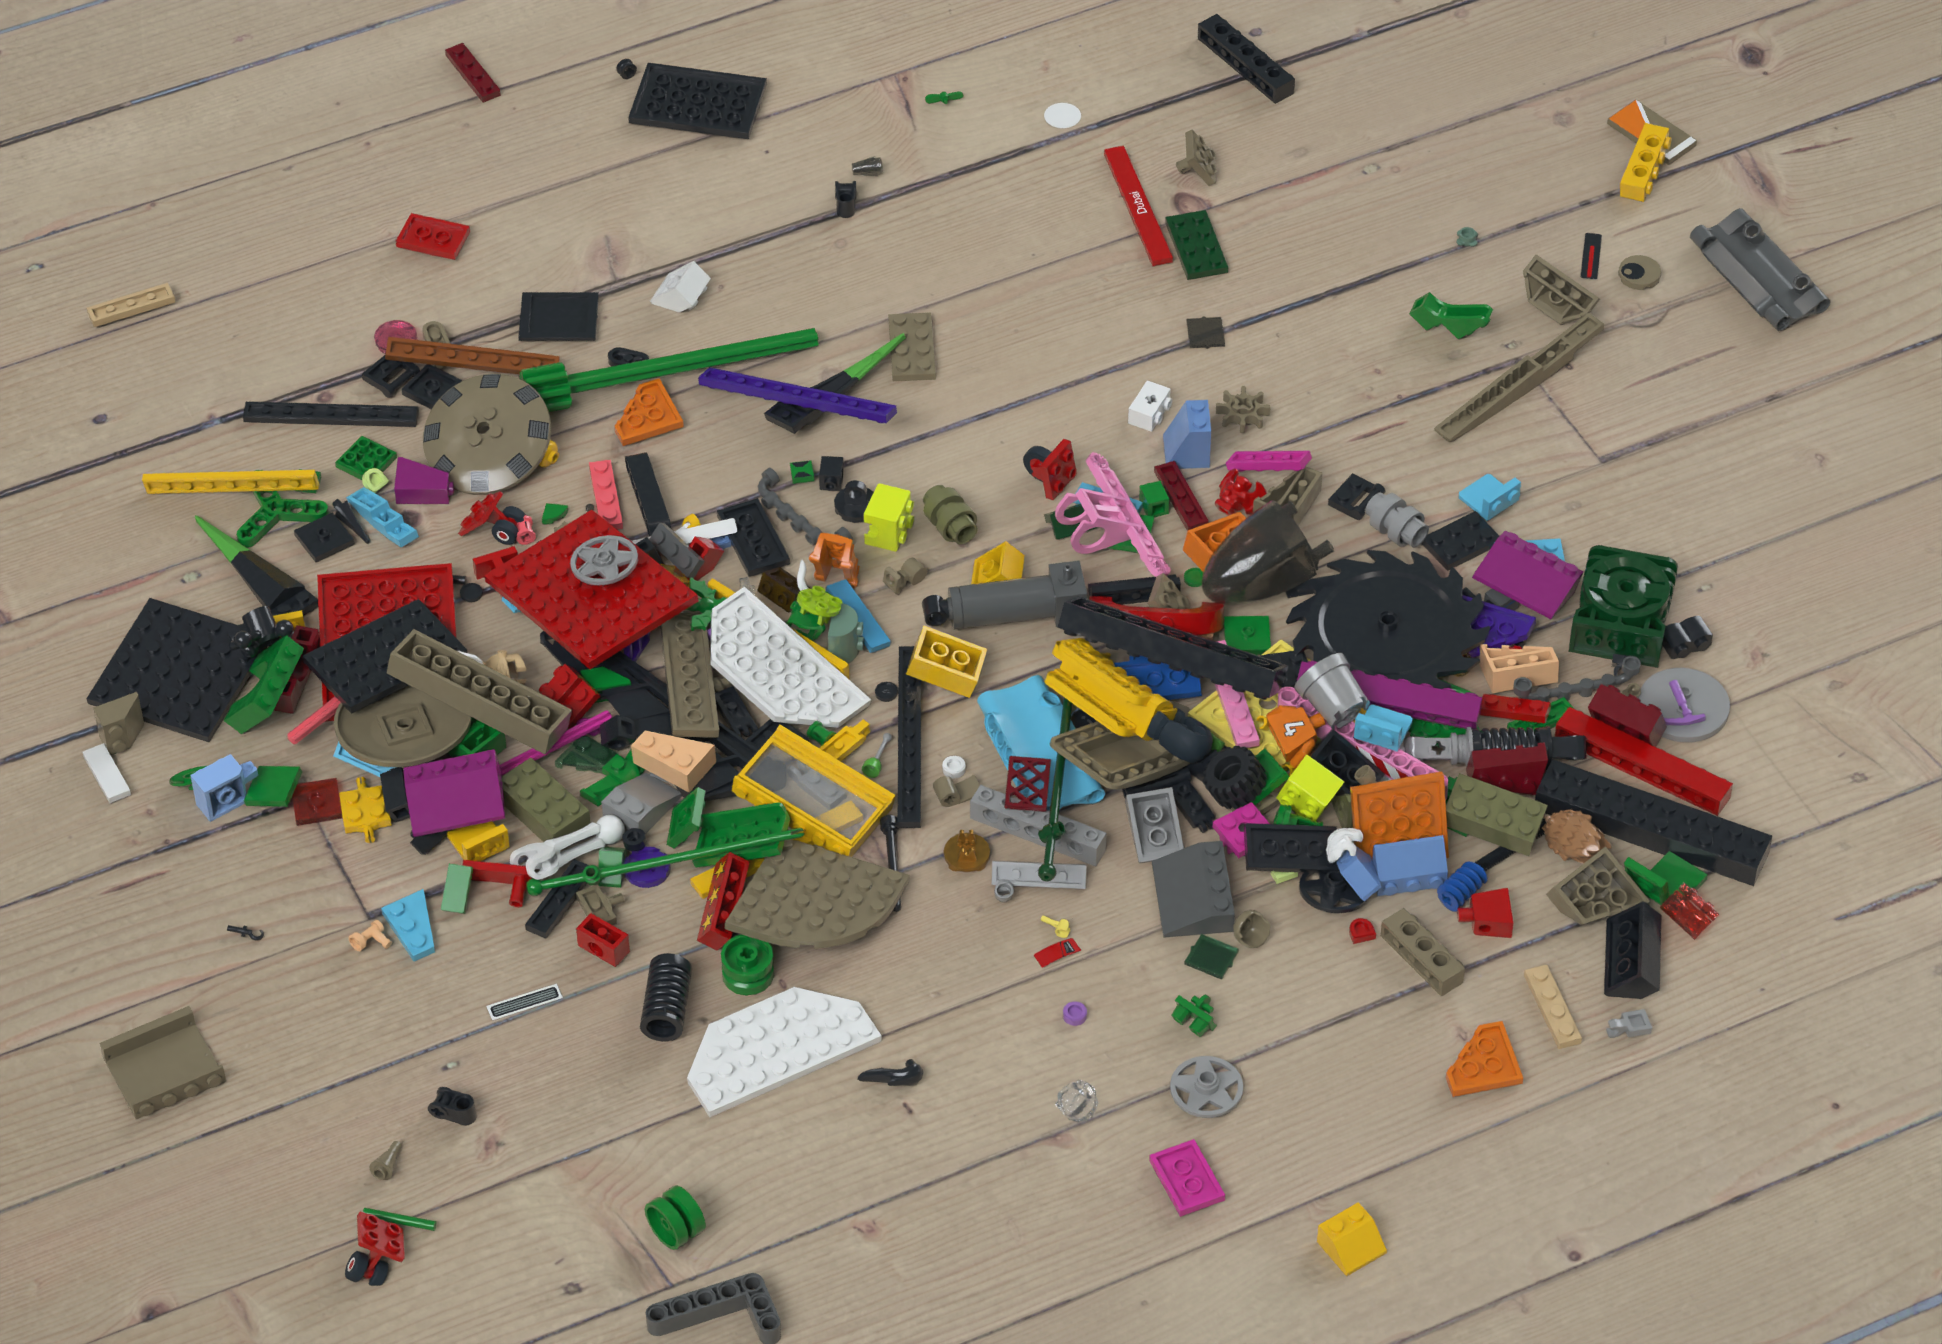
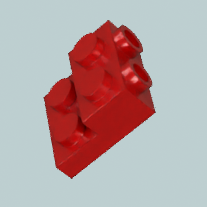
M564 664L554 670V677L549 683H544L540 686L539 693L572 710L568 729H571L598 700L600 695L575 668Z

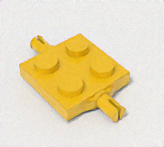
M360 777L356 779V790L339 792L345 834L364 832L365 842L370 843V836L371 843L375 841L374 831L381 827L392 826L391 818L385 809L382 785L367 787L366 779L361 777V784Z

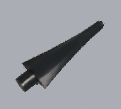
M340 499L334 500L332 505L336 509L335 516L368 544L370 540L358 523L348 501L346 500L342 503Z

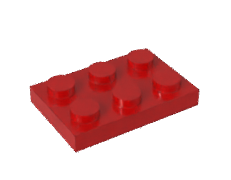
M411 213L396 239V247L455 260L470 234V226Z

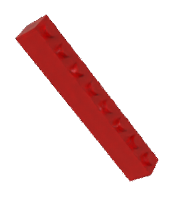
M1569 707L1556 724L1554 737L1586 736L1587 755L1716 816L1720 814L1731 798L1733 783L1686 762L1684 759L1669 754L1663 749L1637 739L1622 730L1616 729L1601 720L1588 716L1582 711Z

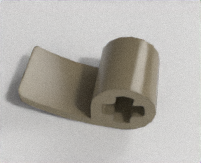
M975 775L954 784L949 776L940 777L933 783V789L941 805L944 807L954 806L971 800L980 786Z

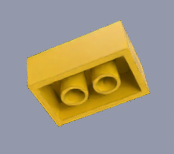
M923 625L915 643L906 675L970 698L978 682L987 649Z

